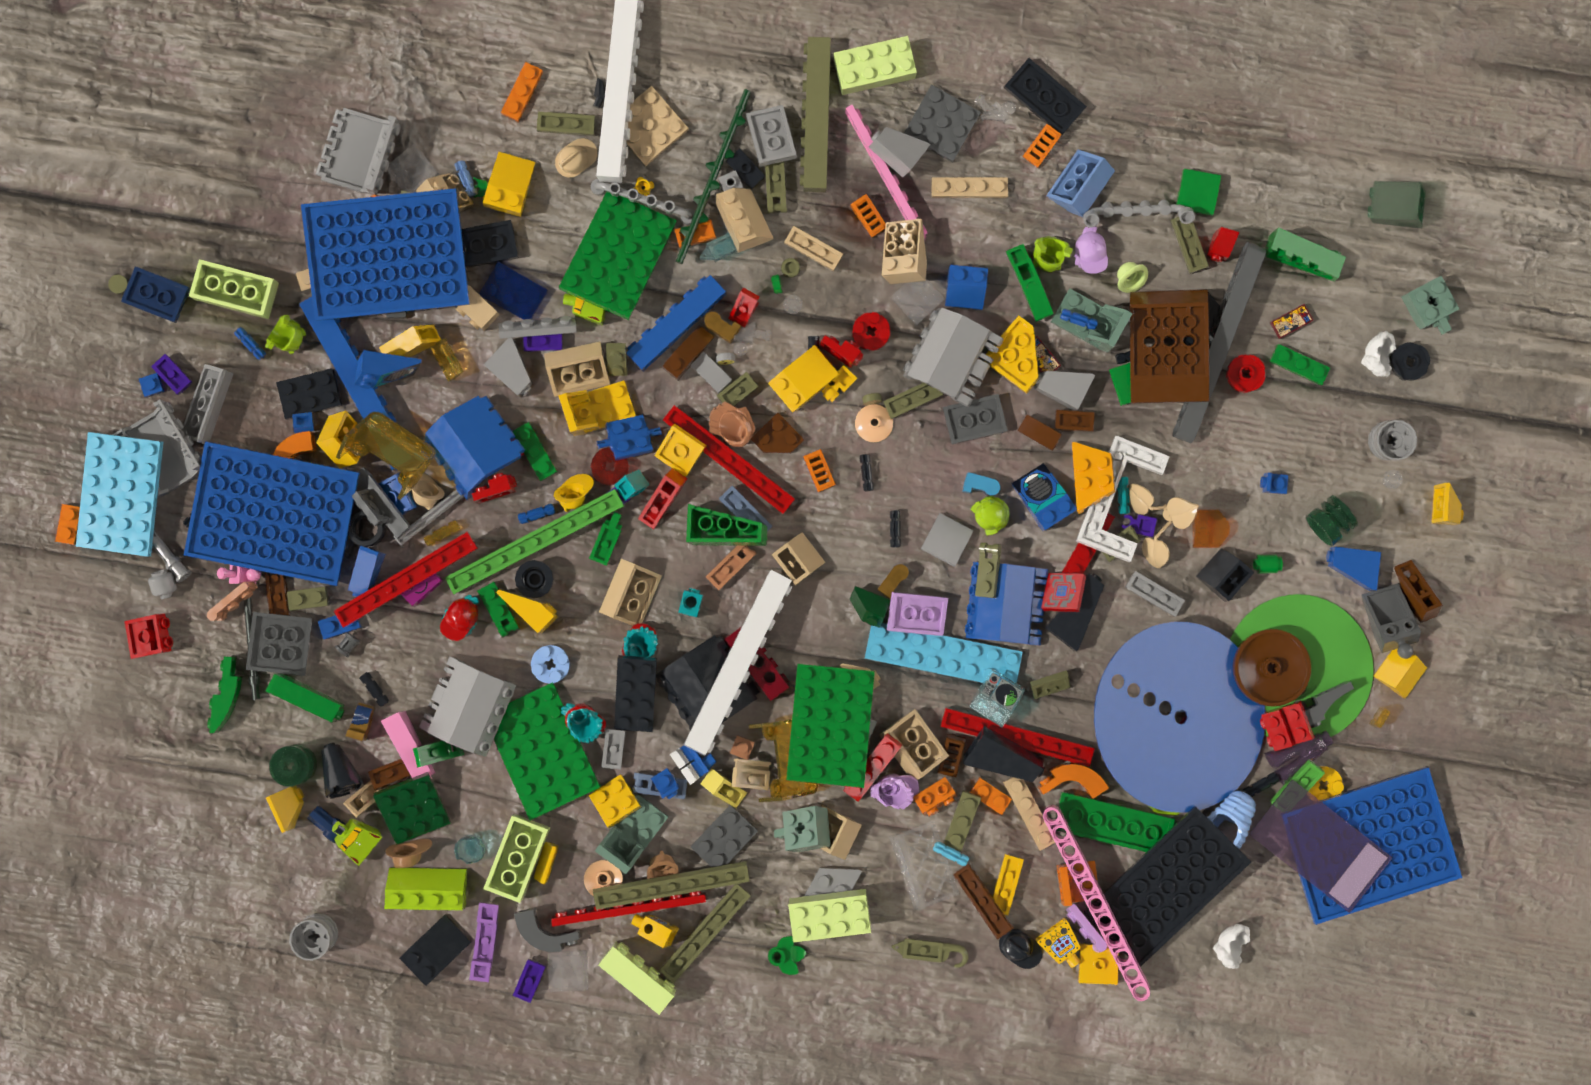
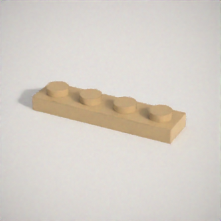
M932 177L931 198L1008 197V177Z
M1014 777L1005 780L1003 784L1039 851L1054 844L1055 841L1025 781Z

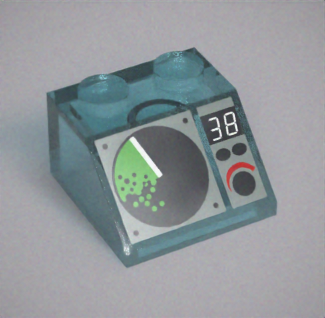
M992 669L974 695L969 707L1000 727H1003L1017 706L1025 688Z

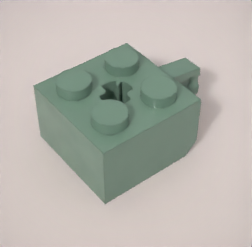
M1442 276L1401 297L1420 330L1430 324L1434 328L1437 327L1441 335L1452 330L1448 322L1450 320L1449 314L1459 310V307Z
M811 806L782 812L784 828L774 830V837L779 839L785 838L786 851L804 852L831 847L827 808Z

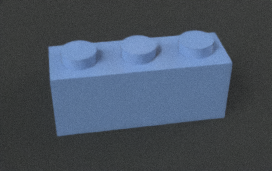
M1078 149L1046 196L1070 213L1083 217L1115 170L1105 158Z

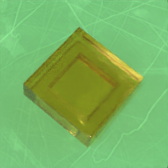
M1379 708L1369 724L1373 727L1381 728L1390 715V711L1385 708Z

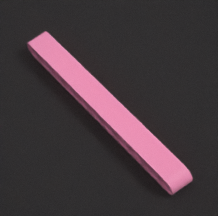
M1049 805L1043 813L1044 821L1133 997L1138 1001H1145L1150 996L1149 983L1061 809L1056 805ZM1054 810L1058 817L1050 819L1047 816V812ZM1064 828L1067 834L1060 837L1056 834V829ZM1071 845L1075 848V852L1068 854L1064 848ZM1076 863H1081L1084 866V870L1076 871L1073 866ZM1086 880L1091 881L1093 887L1086 889L1082 883ZM1094 898H1099L1102 901V904L1100 906H1094L1091 903V900ZM1108 916L1111 921L1108 924H1104L1100 921V918ZM1116 933L1120 939L1118 941H1111L1109 935ZM1125 951L1129 956L1126 959H1121L1118 953ZM1135 969L1138 973L1132 977L1127 974V971ZM1142 986L1147 991L1144 994H1139L1136 992V988Z

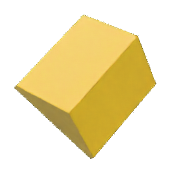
M1398 649L1390 651L1373 677L1406 699L1427 667L1414 654L1408 659H1403L1398 655Z

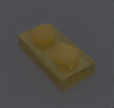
M446 338L438 341L431 347L448 382L456 379L464 372Z

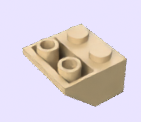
M456 172L428 178L416 189V192L456 188L459 213L473 205Z
M803 532L772 554L773 558L795 586L826 563Z

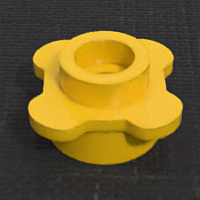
M639 177L633 189H636L639 194L648 196L651 189L654 188V183Z

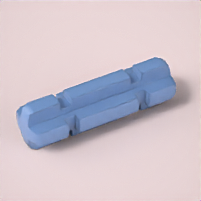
M465 161L456 162L454 166L456 171H459L458 175L463 187L466 188L465 192L469 197L476 196L478 192L473 186L474 182L469 170H466L467 165Z

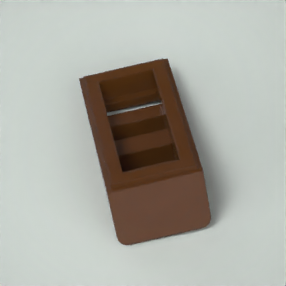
M947 734L944 750L946 752L948 749L958 751V754L947 752L949 758L957 760L956 762L943 760L939 765V774L957 777L966 742L965 737ZM944 764L954 766L955 768L953 770L945 768L943 766Z

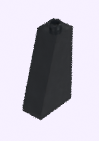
M1090 573L1086 574L1080 611H1057L1044 627L1074 652H1077L1080 648L1105 586L1101 583L1102 579L1095 573L1092 575Z
M983 726L964 753L963 764L966 766L1029 782H1034L1037 777L1043 774L1045 769L1043 767L1044 758Z

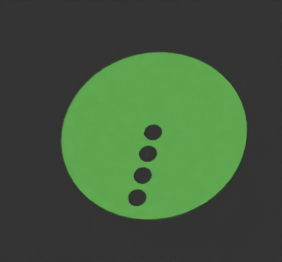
M1301 594L1285 595L1268 600L1249 612L1238 624L1230 638V641L1237 647L1255 632L1266 629H1278L1298 638L1308 651L1311 661V676L1305 693L1294 701L1282 706H1265V711L1293 704L1297 700L1303 701L1307 708L1314 704L1311 699L1312 696L1345 681H1349L1354 689L1342 695L1329 707L1324 714L1325 719L1320 721L1321 725L1311 728L1315 738L1298 744L1313 743L1330 738L1351 724L1363 709L1369 697L1373 681L1371 649L1357 622L1336 604L1316 596ZM1265 729L1264 735L1269 736L1267 730Z

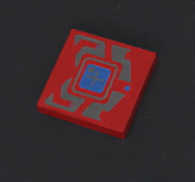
M1048 573L1041 607L1043 611L1079 612L1086 581L1085 574Z

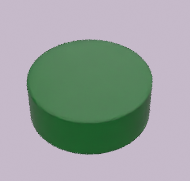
M779 274L772 275L771 280L774 293H783Z

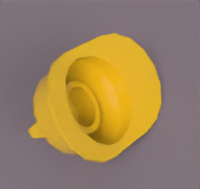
M587 474L571 476L554 492V498L560 502L565 512L577 509L584 504L585 495L593 487L594 480Z

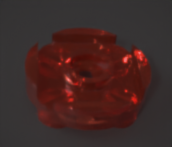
M610 447L603 448L592 458V474L603 485H615L629 473L628 458L615 461ZM607 462H614L615 464L613 467L615 468V470L606 471L605 469L607 466L605 464Z

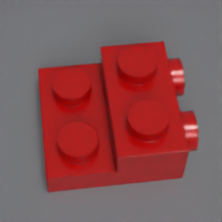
M826 335L823 337L820 347L849 368H852L853 365L858 366L863 359L864 354L859 350L860 346L852 340L850 342L845 340L840 346V342L831 335L830 337Z
M495 474L492 476V479L488 480L490 488H487V486L475 489L476 492L472 493V497L475 502L480 504L515 493V487H517L515 477L511 474Z
M154 614L124 621L131 659L172 651L173 639L169 636L168 632L170 620L165 614Z
M1302 702L1265 711L1261 715L1260 724L1263 729L1267 730L1269 735L1267 736V743L1270 747L1274 748V751L1289 748L1295 744L1315 738Z

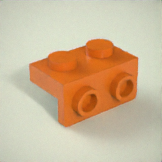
M944 777L915 795L913 799L924 817L927 815L930 817L936 814L941 806L945 805L946 807L955 802L954 798L957 795L947 778Z

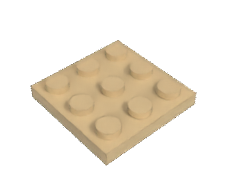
M652 86L637 97L633 103H630L632 121L628 122L630 139L626 141V144L640 161L647 166L684 135L689 128Z

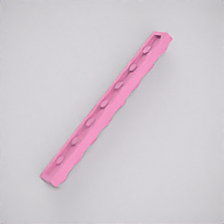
M850 105L846 108L845 114L904 219H916L918 214L914 207L910 208L907 203L909 198L905 191L901 192L898 187L900 184L895 174H891L889 171L890 166L869 148L873 142L870 137L872 133L868 125L864 126L861 121L863 118L858 108L855 109L853 105ZM923 225L924 240H926V234L928 233L925 226Z

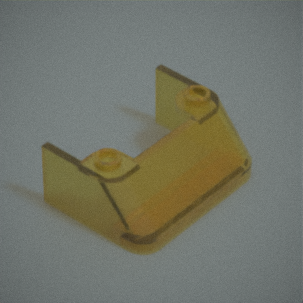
M371 412L344 436L336 458L340 459L348 451L357 456H365L371 452L401 472L398 476V482L402 485V489L397 497L401 500L416 486L432 462L436 452L432 446L382 413Z
M792 719L749 725V729L762 728L764 738L768 741L774 740L779 778L774 779L770 784L771 796L758 798L759 802L784 801L817 792L818 784L786 781Z

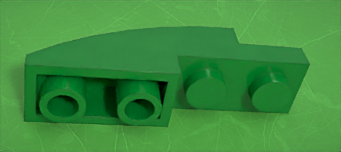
M1024 244L1007 250V257L1035 321L1038 322L1054 315Z
M224 656V660L221 661L220 671L223 672L222 679L219 680L218 685L221 694H213L209 701V709H211V717L208 718L207 727L210 729L209 733H219L230 718L239 698L243 677L235 676L237 657Z

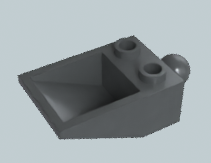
M1399 584L1362 594L1361 597L1371 629L1381 653L1398 649L1397 652L1401 658H1410L1413 655L1411 644L1419 641L1421 630Z

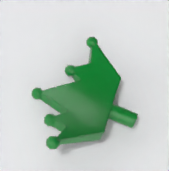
M473 177L478 182L475 188H480L474 198L485 197L488 186L487 181Z

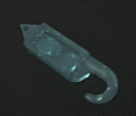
M727 233L707 243L705 250L700 256V260H714L717 262L737 252L730 234Z

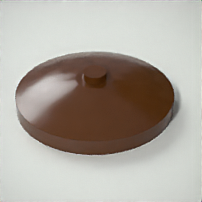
M1266 629L1251 634L1240 644L1233 660V675L1240 691L1251 701L1264 706H1282L1297 699L1306 689L1311 676V661L1305 646L1294 635L1283 630Z

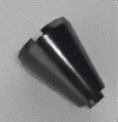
M334 742L326 744L321 751L326 798H339L350 794L353 788L356 791L361 789L364 783L341 746Z

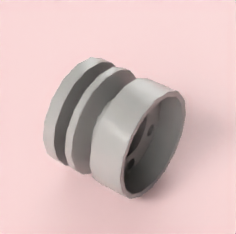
M1383 421L1375 425L1370 431L1368 445L1370 451L1381 460H1402L1414 452L1417 446V435L1413 427L1405 421ZM1389 437H1392V439H1393V440L1390 441L1391 444H1388V443H1387V441L1389 440Z
M315 913L307 916L290 933L289 943L292 951L303 960L313 961L321 958L335 945L338 939L336 923L325 914Z

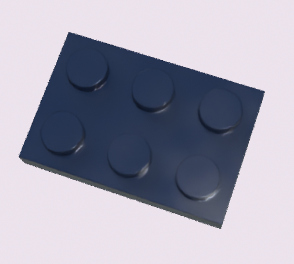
M135 266L121 302L177 323L190 288Z

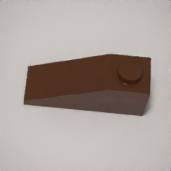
M699 325L662 366L663 369L679 381L691 364L714 339V336Z
M1409 560L1395 566L1394 570L1409 607L1419 622L1423 623L1437 617L1443 605L1413 561Z

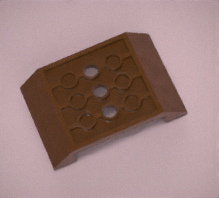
M1208 290L1130 292V312L1133 313L1130 317L1131 404L1209 402ZM1171 337L1175 340V343L1172 346H1166L1164 340ZM1186 337H1192L1195 342L1193 345L1187 346L1183 340ZM1147 338H1153L1155 344L1148 347L1144 344V341Z

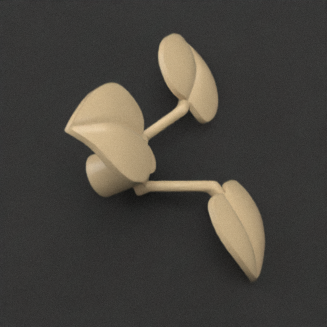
M1129 484V505L1134 512L1145 515L1149 512V509L1164 510L1163 517L1168 522L1155 535L1154 539L1147 537L1142 543V551L1146 560L1152 566L1160 569L1168 562L1170 552L1167 545L1163 541L1158 540V538L1172 523L1179 529L1189 527L1196 517L1199 505L1183 498L1174 497L1169 500L1167 505L1154 507L1152 504L1155 500L1148 489L1138 484Z

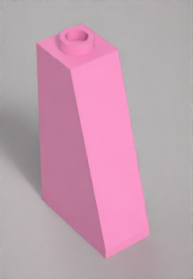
M406 711L398 712L382 720L381 722L411 777L413 778L426 772L429 773L430 777L435 774L432 764L417 768L413 748L421 747L422 744Z

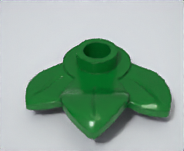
M786 936L779 940L776 947L770 949L768 960L772 965L779 966L782 973L796 975L799 973L796 962L805 957L806 951L802 947L794 945L793 936ZM780 953L781 958L775 959L774 954Z

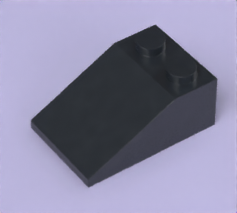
M445 914L399 959L427 986L471 941Z

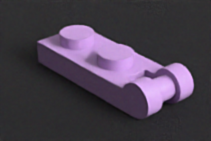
M1075 904L1069 906L1066 909L1068 912L1066 915L1072 923L1076 922L1080 927L1079 932L1085 939H1090L1095 952L1105 951L1107 944Z

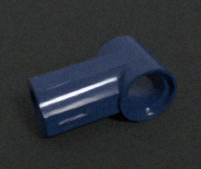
M317 806L307 818L323 831V835L333 843H336L335 837L337 836L336 833L332 832L333 825L338 821L346 825L340 819L331 816L320 806Z

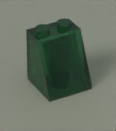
M1374 181V185L1370 187L1369 193L1372 204L1368 206V217H1370L1371 221L1376 224L1422 229L1426 190L1422 183Z

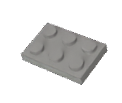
M783 105L746 113L760 167L797 158Z

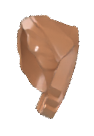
M724 401L722 404L719 403L717 407H714L710 413V433L722 436L726 442L735 447H743L749 443L755 431V423L746 407L737 408Z

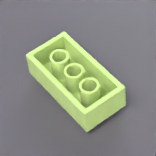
M908 36L835 52L833 55L842 95L916 78L917 72Z
M199 259L189 297L197 301L269 319L279 283L272 278Z
M517 814L512 815L484 889L520 903L524 898L551 827L532 820L530 821Z
M866 889L789 898L788 907L793 943L871 933Z
M616 941L598 966L660 1015L674 997L676 989H674L675 985L668 979L663 980L659 976L660 973L654 967H647L644 964V959L636 954L634 956L629 952L630 948L623 942L619 944Z

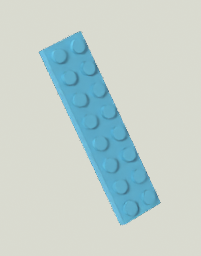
M882 623L880 628L876 626H871L865 659L981 683H987L992 673L1000 677L996 686L1003 679L1016 687L1023 652L944 635L888 631L887 624Z

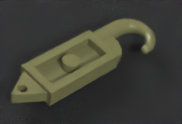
M904 938L903 941L891 946L902 955V958L940 963L947 960L950 951L959 952L962 954L963 959L960 963L954 965L955 968L963 967L969 959L967 950L958 944Z

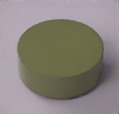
M793 258L784 260L781 265L782 274L787 278L796 277L800 272L799 262Z
M114 275L110 278L108 286L112 292L121 295L124 294L129 281L122 275Z
M871 393L862 397L863 405L866 406L882 402L880 393Z

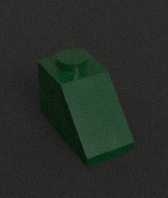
M857 586L854 587L850 596V601L860 619L871 626L880 628L891 600Z

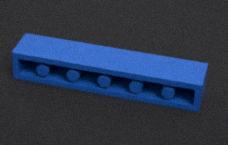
M711 275L700 279L697 283V288L687 291L683 296L684 300L673 304L669 309L670 313L659 317L655 322L656 326L645 330L641 335L643 338L638 342L634 341L628 346L627 349L629 351L626 352L627 355L643 372L726 296V291Z

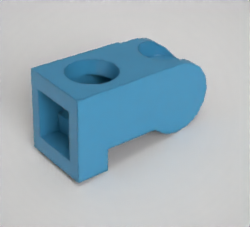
M968 472L962 492L970 494L973 489L981 491L987 496H995L1000 490V484L995 479Z

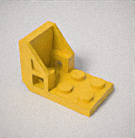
M624 380L589 392L583 390L558 395L569 431L573 436L583 435L604 428L608 422L636 416Z

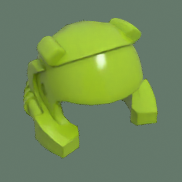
M1046 236L1038 238L1035 241L1033 264L1035 267L1039 266L1040 269L1047 272L1058 271L1061 269L1065 257L1071 256L1073 248H1070L1067 242L1056 237Z
M283 315L266 339L265 347L272 350L275 346L281 350L288 351L289 354H294L295 350L302 344L303 336L306 335V332L303 328H300L296 321L290 319L289 315Z
M987 496L981 501H977L970 509L975 514L978 525L985 529L986 536L998 533L1000 529L1006 527L1009 521V507L1005 501L998 497Z

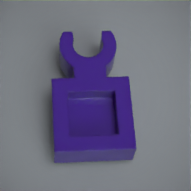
M1124 515V518L1130 519V524L1127 526L1122 525L1123 529L1131 525L1139 535L1154 536L1157 518L1138 515L1137 520H1135L1130 515Z

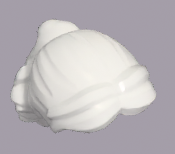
M1388 331L1379 332L1366 346L1365 355L1361 363L1376 376L1388 377L1390 375L1392 367L1389 365L1390 360L1388 356L1396 350L1393 334L1388 333Z
M1235 924L1226 928L1220 934L1218 942L1214 945L1213 949L1225 967L1230 969L1239 968V964L1242 962L1240 957L1242 953L1241 947L1243 944L1250 942L1249 927Z

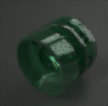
M1330 495L1327 498V502L1323 501L1321 503L1322 510L1314 508L1305 516L1313 532L1330 547L1342 539L1341 532L1348 534L1350 533V528L1355 529L1358 526V522L1348 506L1334 495Z
M304 745L282 747L272 755L269 762V771L272 778L283 786H296L308 782L314 776L317 769L315 754ZM293 762L294 766H292V769H288L290 763Z

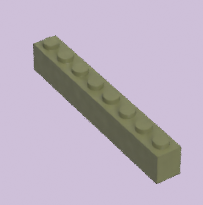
M808 37V43H804V55H807V62H803V73H807V80H803L802 91L806 92V99H802V111H806V118H802L801 130H805V137H801V148H805L804 156L801 155L800 167H804V174H800V186H804L803 192H826L831 37Z

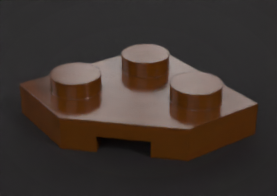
M779 413L770 419L751 438L752 442L763 453L791 454L804 441Z

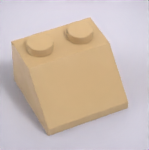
M822 805V807L828 810L831 847L821 849L845 860L862 825Z

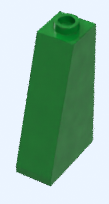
M283 673L274 674L266 689V692L329 722L340 720L345 712L343 710L344 704Z

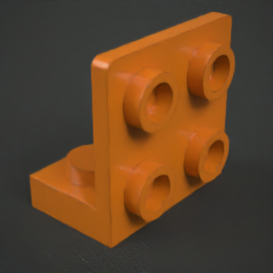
M1087 861L1098 882L1095 861ZM1076 863L1073 866L1076 871L1084 870V866L1081 863ZM1056 865L1061 904L1063 906H1072L1074 902L1085 901L1067 865ZM1086 880L1082 883L1086 889L1093 887L1091 881Z

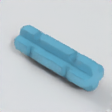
M941 842L934 844V852L940 853L954 862L956 861L961 866L967 865L969 861L968 856L949 846H945Z

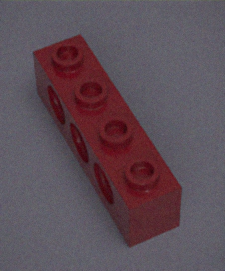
M742 626L725 638L731 648ZM763 646V648H758L756 654L764 659V665L758 668L750 664L748 671L771 701L789 688L787 684L790 681L784 673L779 674L776 670L778 667L777 663L772 657L768 659L765 655L767 650ZM767 672L775 674L776 679L774 682L768 683L765 681L764 676Z

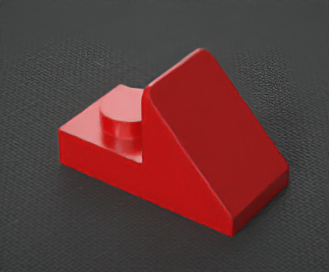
M743 287L728 319L745 328L759 304L760 296Z

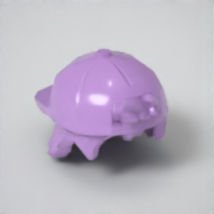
M1085 227L1075 244V265L1090 274L1100 273L1106 270L1108 266L1106 243L1104 238L1096 233L1097 227Z
M889 774L883 776L875 785L870 787L871 797L876 798L885 807L892 806L896 809H905L912 804L913 797L919 793V784L917 779L911 775L899 776L897 774Z

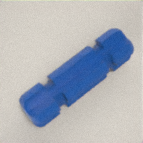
M1063 309L1060 316L1062 320H1070L1071 323L1082 327L1087 326L1088 329L1095 330L1098 324L1096 319H1088L1085 315L1076 312L1071 313L1067 309Z
M242 327L234 332V335L241 340L258 360H261L266 355V352L261 347L259 348L257 342Z
M548 504L545 507L529 510L528 513L518 514L519 522L524 524L528 520L533 521L546 517L547 514L548 516L555 514L554 505Z

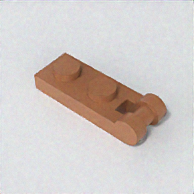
M736 546L706 578L720 590L757 552L754 549L751 550L748 546ZM740 551L746 555L743 559L737 555Z
M244 581L207 612V618L210 621H224L227 618V613L237 609L239 603L250 598L253 595V591L258 587L254 582Z

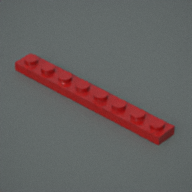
M675 405L664 417L663 421L670 427L676 424L704 443L706 447L703 452L782 514L785 513L795 500V498Z
M466 532L334 610V613L342 627L345 628L477 550L478 547L469 532Z
M948 708L944 710L940 725L944 728L977 736L983 726L1029 751L1090 767L1095 749Z
M696 891L690 892V895L685 896L679 894L666 899L657 898L647 902L641 901L597 910L595 906L594 910L586 911V908H580L571 914H567V911L555 913L556 916L551 918L552 927L705 903L707 901L706 892Z

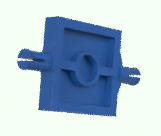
M643 415L606 423L608 438L597 441L598 449L609 446L613 451L616 461L653 452L651 437L662 435L660 427L649 429L646 426Z

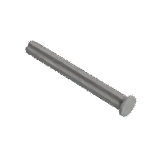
M457 490L453 491L411 524L399 538L393 537L403 548L404 543L464 496H461Z

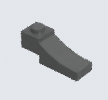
M1345 681L1311 697L1314 704L1304 709L1311 728L1321 725L1320 721L1325 719L1324 714L1329 707L1342 695L1354 689L1351 682Z

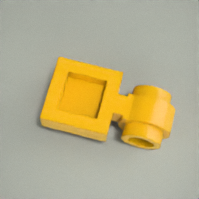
M844 365L838 370L840 374L832 380L834 385L828 384L821 391L827 401L833 402L840 395L837 392L838 389L844 393L857 380V377Z

